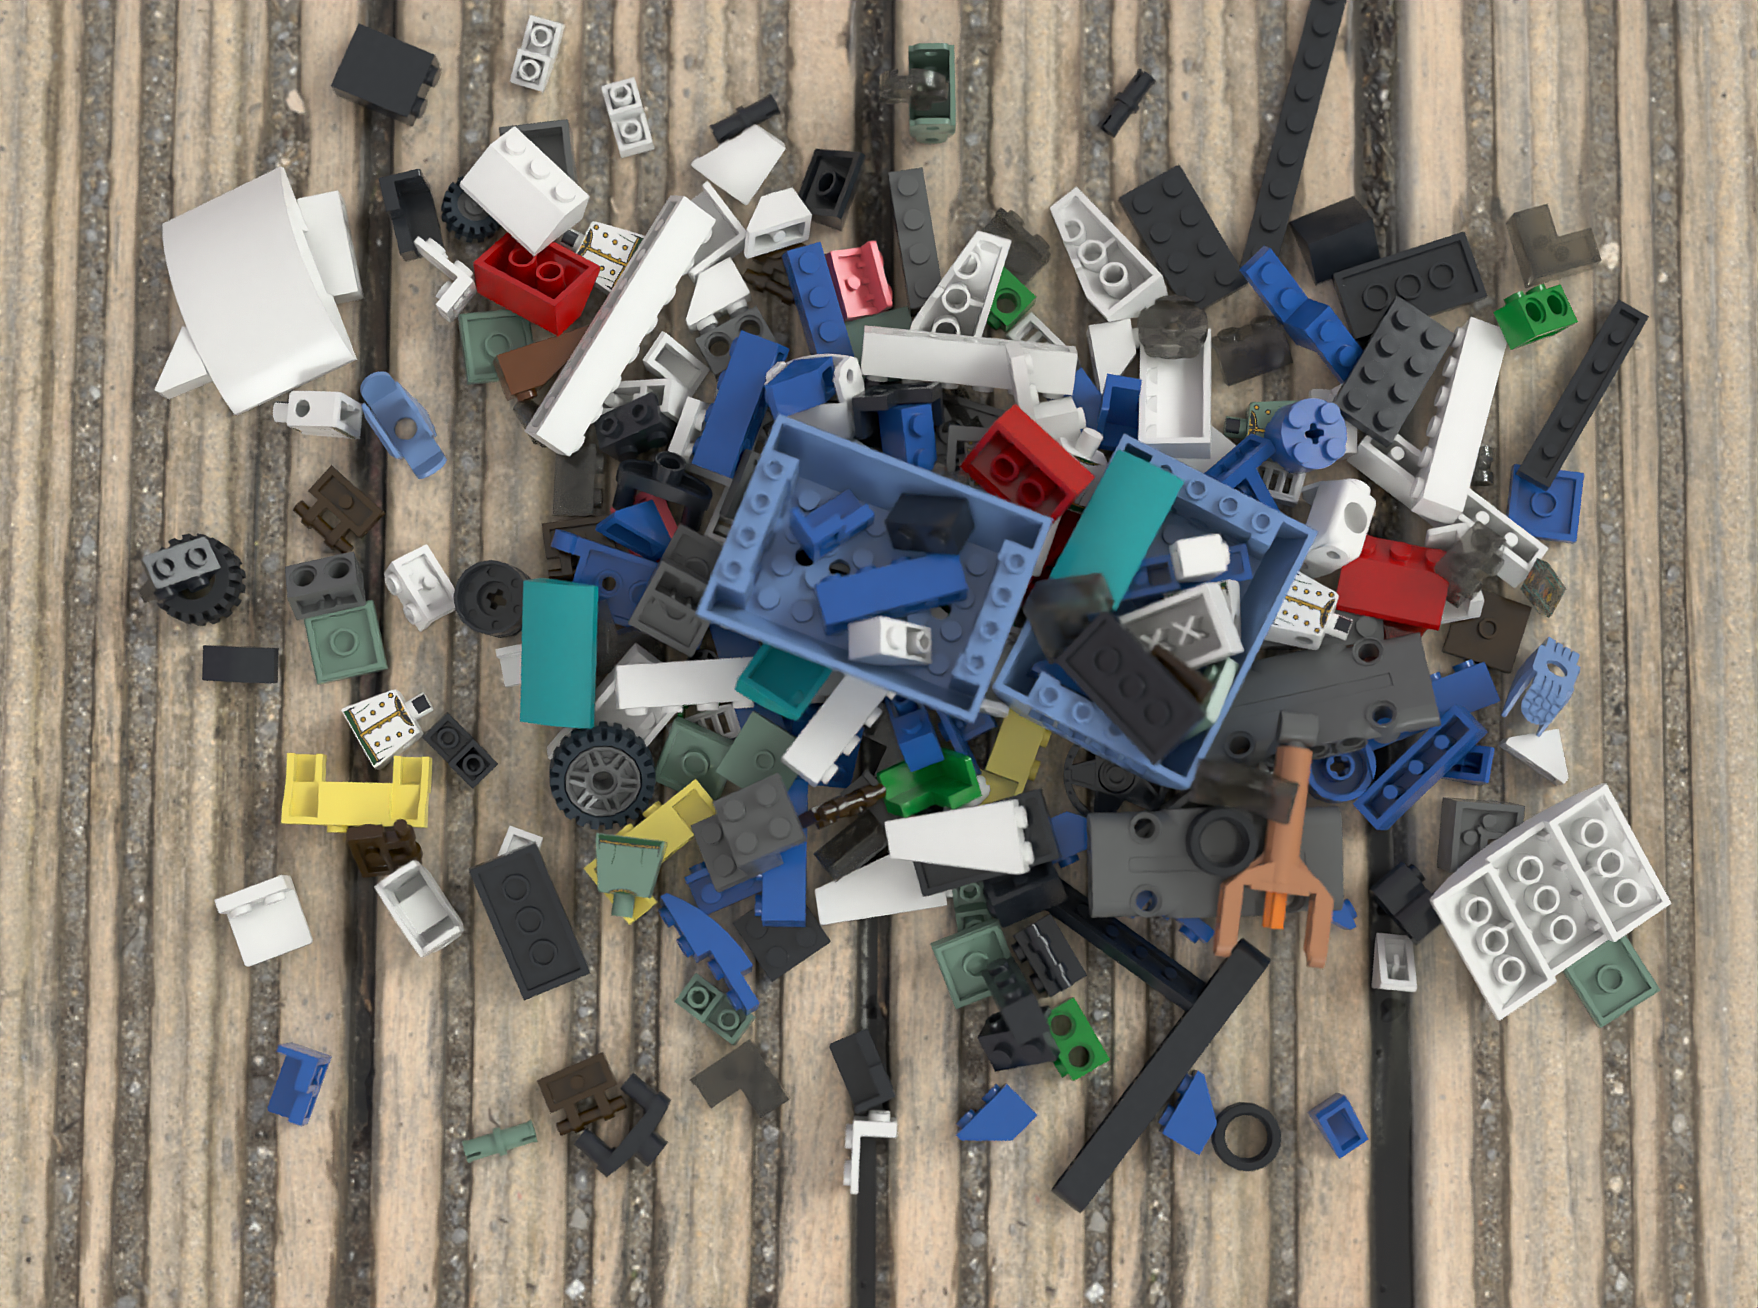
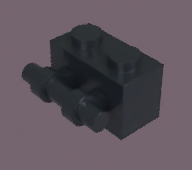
M1051 913L1012 935L1016 942L1011 945V948L1021 964L1028 961L1034 972L1029 978L1039 994L1046 992L1048 997H1052L1087 976Z

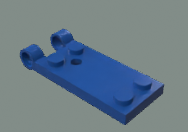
M556 529L550 546L580 556L572 582L598 586L597 618L643 632L628 624V621L643 596L646 585L659 562ZM606 577L614 578L616 581L615 588L612 590L604 589L602 586L603 579ZM703 638L701 639L696 650L700 649Z

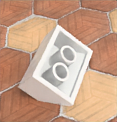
M515 126L489 145L460 182V187L533 256L537 255L582 220L590 197Z

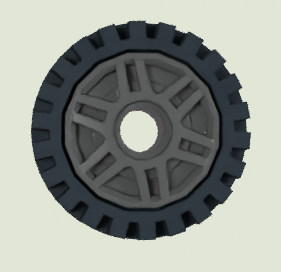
M599 721V726H594L590 729L584 728L580 730L575 728L571 731L570 737L565 735L561 739L560 746H556L553 752L549 769V781L553 799L555 798L557 807L560 811L564 810V814L569 820L575 818L576 824L582 827L586 823L590 824V829L598 830L599 825H604L605 830L613 829V824L618 823L620 827L627 824L628 818L635 820L639 817V811L641 809L644 811L647 808L649 798L652 799L656 780L655 765L649 747H646L645 741L640 736L636 737L632 729L627 728L624 730L622 724L614 722L613 726H608L607 721ZM600 771H606L611 774L605 780H598L594 777Z

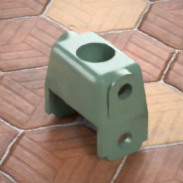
M918 43L908 47L909 132L919 143H943L955 133L954 45L947 43Z

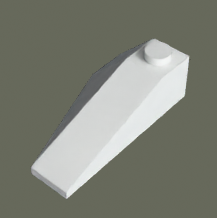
M1077 187L1050 207L1087 300L1108 322L1141 317L1168 296L1163 275Z
M977 230L915 316L910 330L982 337L1011 240Z

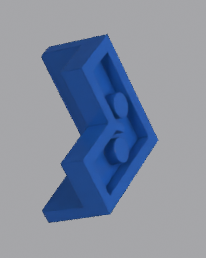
M1107 373L1096 431L1103 436L1098 449L1115 451L1123 434L1138 440V399L1142 379Z
M846 489L805 517L797 506L790 510L789 529L811 561L815 563L872 526L875 514L867 503L862 506L850 489Z
M293 1042L279 1044L276 1052L284 1054L286 1057L267 1109L269 1112L289 1118L288 1122L299 1126L307 1125L332 1056Z

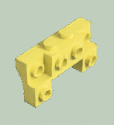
M1009 709L1007 718L1002 720L984 770H981V775L985 777L986 784L990 785V794L978 806L1023 793L1027 779L1034 781L1041 761L1035 760L1039 746L1046 748L1052 733L1051 731Z
M287 753L282 824L327 826L328 833H347L349 826L360 827L364 824H383V827L393 828L396 820L404 819L413 828H427L428 801L432 780L431 757L394 756L393 784L326 782L327 755Z
M695 779L665 804L662 805L657 801L642 814L646 819L636 827L630 823L616 835L667 842L663 863L695 837L691 825L717 814L712 803L714 801L697 779ZM596 858L584 867V870L598 886ZM604 893L613 904L614 894ZM653 895L651 898L635 897L633 918H623L631 925L655 906L658 901Z

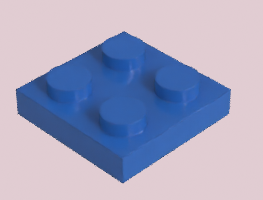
M1521 464L1512 465L1506 516L1536 539L1570 544L1576 543L1584 473L1560 470L1550 488L1544 491L1516 475Z

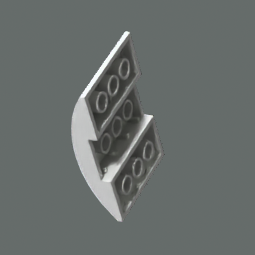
M281 166L162 224L167 268L181 314L210 377L234 415L244 413L357 360L333 295L327 294L304 236V233L308 232L284 167Z
M1605 783L1571 796L1511 829L1457 869L1429 899L1495 1018L1499 1021L1556 983L1555 976L1607 940L1616 942L1672 904Z

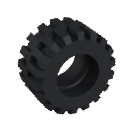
M198 533L197 536L184 534L181 540L173 538L168 541L170 547L206 537L221 568L215 574V582L212 589L204 597L190 600L180 591L178 596L164 603L157 602L161 609L168 612V615L190 625L192 623L197 626H206L208 622L212 624L221 622L220 617L225 616L228 618L233 613L230 610L233 605L238 607L242 601L238 598L240 592L245 593L246 585L242 584V579L246 578L245 571L240 567L242 562L238 556L234 555L233 550L213 537L210 538Z

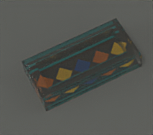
M1538 558L1520 588L1538 614L1548 618L1552 616L1566 591V587L1550 564Z

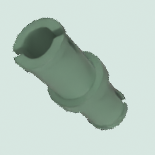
M529 1120L528 1122L503 1130L500 1127L494 1128L493 1133L467 1141L464 1140L462 1145L465 1156H467V1162L471 1163L472 1161L497 1153L500 1156L506 1155L507 1150L533 1142L536 1143L538 1140L533 1122Z

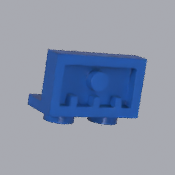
M704 861L690 867L691 874L684 877L698 909L706 915L762 891L763 881H756V876L724 891H716Z

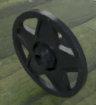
M1074 743L1071 746L1064 764V786L1071 803L1084 817L1087 818L1088 813L1093 812L1079 800L1072 784L1095 790L1094 813L1117 812L1124 800L1145 808L1144 811H1156L1163 803L1169 787L1161 786L1158 793L1149 781L1096 754L1095 759L1072 764L1081 747ZM1140 818L1135 824L1144 821L1146 818Z

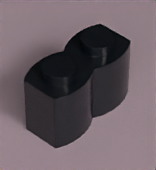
M1401 861L1375 883L1368 893L1417 946L1443 923L1429 900L1436 890L1431 893L1423 885L1426 879L1416 866L1410 864L1407 867Z

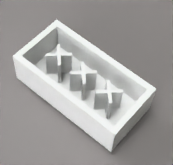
M1205 583L1118 618L1149 651L1152 650L1155 644H1160L1195 670L1244 651L1219 583Z

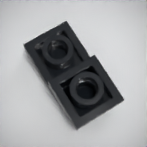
M203 645L202 680L278 683L279 648Z
M448 712L422 736L472 789L498 765L492 756Z

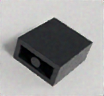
M358 23L331 87L335 94L341 98L413 127L416 118L421 119L425 113L428 100L425 99L430 87L434 88L437 85L441 76V68H439L440 64L435 54Z

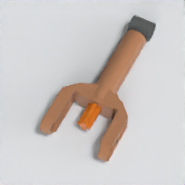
M1282 710L1278 715L1276 742L1284 744V746L1280 745V747L1276 748L1264 853L1252 861L1247 869L1237 875L1230 876L1220 884L1213 940L1214 956L1230 957L1232 948L1237 943L1244 885H1246L1249 889L1266 891L1262 927L1283 929L1288 894L1309 896L1310 893L1303 950L1306 955L1307 967L1323 969L1325 966L1334 899L1300 859L1313 752L1306 747H1314L1316 744L1319 727L1317 715Z

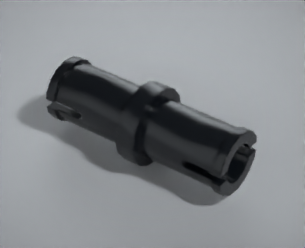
M1138 69L1123 92H1118L1113 98L1115 103L1097 126L1104 133L1115 138L1130 115H1135L1140 109L1138 104L1152 85L1156 83V80L1146 71L1143 72L1142 69Z
M770 93L745 108L742 105L736 108V113L715 124L709 125L717 143L721 144L741 134L742 131L754 124L758 125L775 115L781 114Z

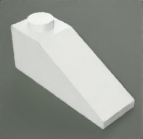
M672 378L621 381L618 388L613 393L608 394L602 404V414L652 392L657 395L660 411L678 424L688 396L692 397L693 392Z

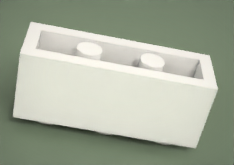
M338 190L298 198V206L308 232L304 233L326 293L333 295L336 304L364 299L344 198Z

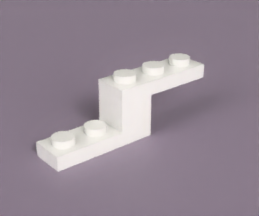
M1019 341L1006 343L1005 348L1015 404L1053 439L1056 440L1059 437H1063L1077 443L1081 435L1080 429L1086 428L1082 407L1076 408L1071 396L1039 403L1035 384H1029L1028 374L1034 373L1030 352L1024 353Z

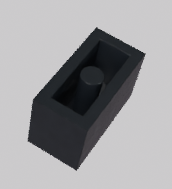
M901 494L884 521L893 549L950 555L960 554L975 528L967 499Z

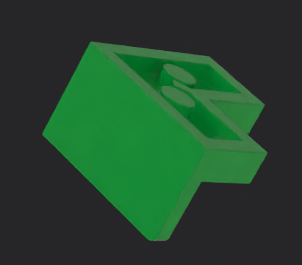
M941 747L945 760L911 772L906 760H903L879 771L876 776L878 783L883 784L887 794L883 799L887 812L906 818L934 804L954 810L981 797L982 793L971 757Z

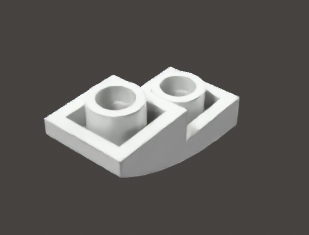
M534 15L529 16L521 49L518 48L510 79L511 83L544 92L556 59L565 24Z
M632 77L601 86L621 158L655 149L635 78Z

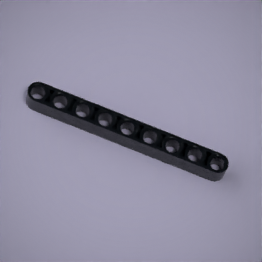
M1243 937L1232 948L1230 957H1226L1205 984L1194 1005L1188 1012L1183 1013L1051 1189L1052 1193L1079 1214L1088 1206L1268 967L1271 959Z

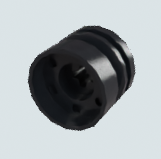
M495 560L477 562L467 568L456 583L453 595L455 610L462 622L475 632L497 638L516 636L522 632L523 580H530L531 578L519 568ZM496 595L503 596L507 600L505 606H498L494 602Z

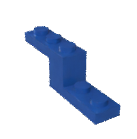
M1263 246L1239 271L1294 343L1317 352L1339 383L1342 384L1363 351L1331 307L1309 299L1272 249Z
M1244 543L1229 546L1230 561L1229 564H1226L1227 570L1212 580L1204 582H1176L1171 553L1143 559L1120 602L1145 597L1147 601L1164 598L1166 594L1195 588L1205 583H1217L1225 580L1237 582L1253 580L1247 545ZM1069 588L1073 611L1101 606Z

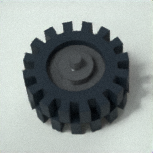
M461 176L457 179L456 183L452 182L448 187V191L445 192L441 205V211L443 212L441 216L443 223L447 222L446 229L449 233L452 230L456 232L455 238L460 240L461 236L467 237L466 242L472 243L473 239H477L478 243L484 242L485 237L489 239L493 237L495 231H498L501 225L460 187V182L464 178V176Z

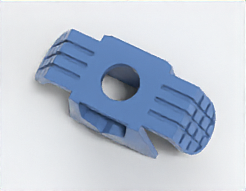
M375 372L367 376L360 386V393L370 408L365 403L361 406L367 422L388 453L399 460L405 458L418 479L429 477L441 469L447 459L434 440L437 434L427 410L398 381L395 382L389 373ZM405 418L412 419L417 425L416 434L408 440L400 439L395 432L396 424Z
M1550 637L1517 670L1501 716H1507L1533 679L1530 688L1522 699L1521 710L1529 722L1539 725L1536 733L1538 737L1542 735L1562 708L1569 702L1581 668L1577 665L1580 654L1575 651L1571 652V649L1566 646L1563 647V644L1559 642L1555 643L1556 640ZM1550 663L1558 666L1563 671L1565 677L1552 673L1548 669L1547 664Z

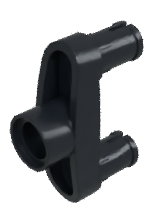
M663 451L655 456L654 462L629 459L622 461L618 465L615 477L617 487L612 506L617 511L633 506L637 490L684 505L680 522L699 532L704 512L710 508L713 492L704 482L685 473L686 461L681 455L670 451Z
M635 1073L631 1074L620 1089L644 1109L642 1112L644 1116L617 1148L615 1146L613 1148L609 1147L588 1128L574 1143L578 1149L598 1165L596 1169L606 1177L620 1168L633 1155L649 1167L668 1144V1141L659 1135L655 1129L666 1113L671 1099L662 1091L657 1093Z

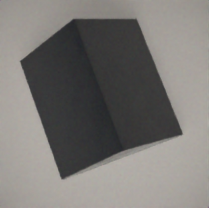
M814 150L798 196L812 214L811 221L839 231L843 230L866 168L865 154L853 151Z
M1354 196L1289 222L1315 286L1332 280L1331 276L1333 273L1380 259L1373 219Z

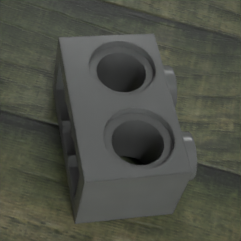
M744 306L729 316L731 320L720 326L717 323L710 324L699 331L700 336L695 339L697 347L717 382L720 374L727 369L731 359L729 354L731 344L736 337H739L744 327L748 325L756 326L760 330L759 337L777 343L757 306L751 309L748 306ZM714 343H726L729 346L728 352L721 357L712 355L710 349Z
M354 551L285 566L287 599L296 620L366 605L363 573Z

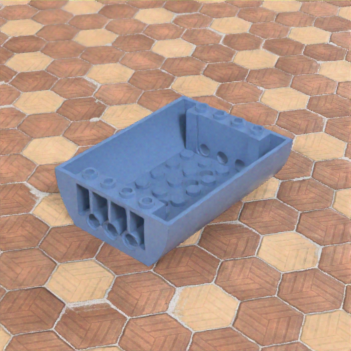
M778 414L696 612V616L974 724L1053 519ZM846 489H850L862 506L867 503L875 514L872 526L811 566L803 567L797 563L795 556L803 548L789 529L790 510L797 506L805 517ZM901 494L967 499L975 524L974 530L959 554L968 586L967 600L948 604L951 613L944 619L935 618L931 614L930 609L893 619L931 628L932 664L871 665L849 660V630L826 636L815 598V584L820 583L821 579L830 576L829 568L836 562L845 563L850 569L849 575H853L858 569L865 566L874 565L880 568L891 565L890 563L900 557L910 556L912 559L926 556L927 552L895 550L892 547L884 521Z
M1123 434L1104 473L1117 449H1120L1185 481L1143 559L1170 554V546L1176 541L1220 534L1221 542H1225L1227 547L1244 543L1247 545L1253 580L1239 582L1240 642L1244 651L1228 657L1238 663L1239 668L1216 724L1178 745L1159 766H1154L1094 702L1060 685L1061 681L1041 672L1038 680L1026 676L1029 668L1034 663L1062 654L1077 638L1076 634L1083 632L1104 609H1107L1103 606L1073 611L1069 588L1051 578L1048 579L992 689L1004 704L1031 722L1146 781L1173 789L1185 790L1190 787L1318 531ZM1145 597L1122 601L1117 609L1112 612L1119 618L1162 600L1154 599L1147 601ZM1204 666L1196 669V671L1203 675L1207 668Z

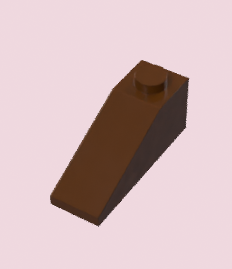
M590 325L497 355L493 360V365L506 400L509 401L517 398L518 403H522L538 396L537 391H540L567 363Z

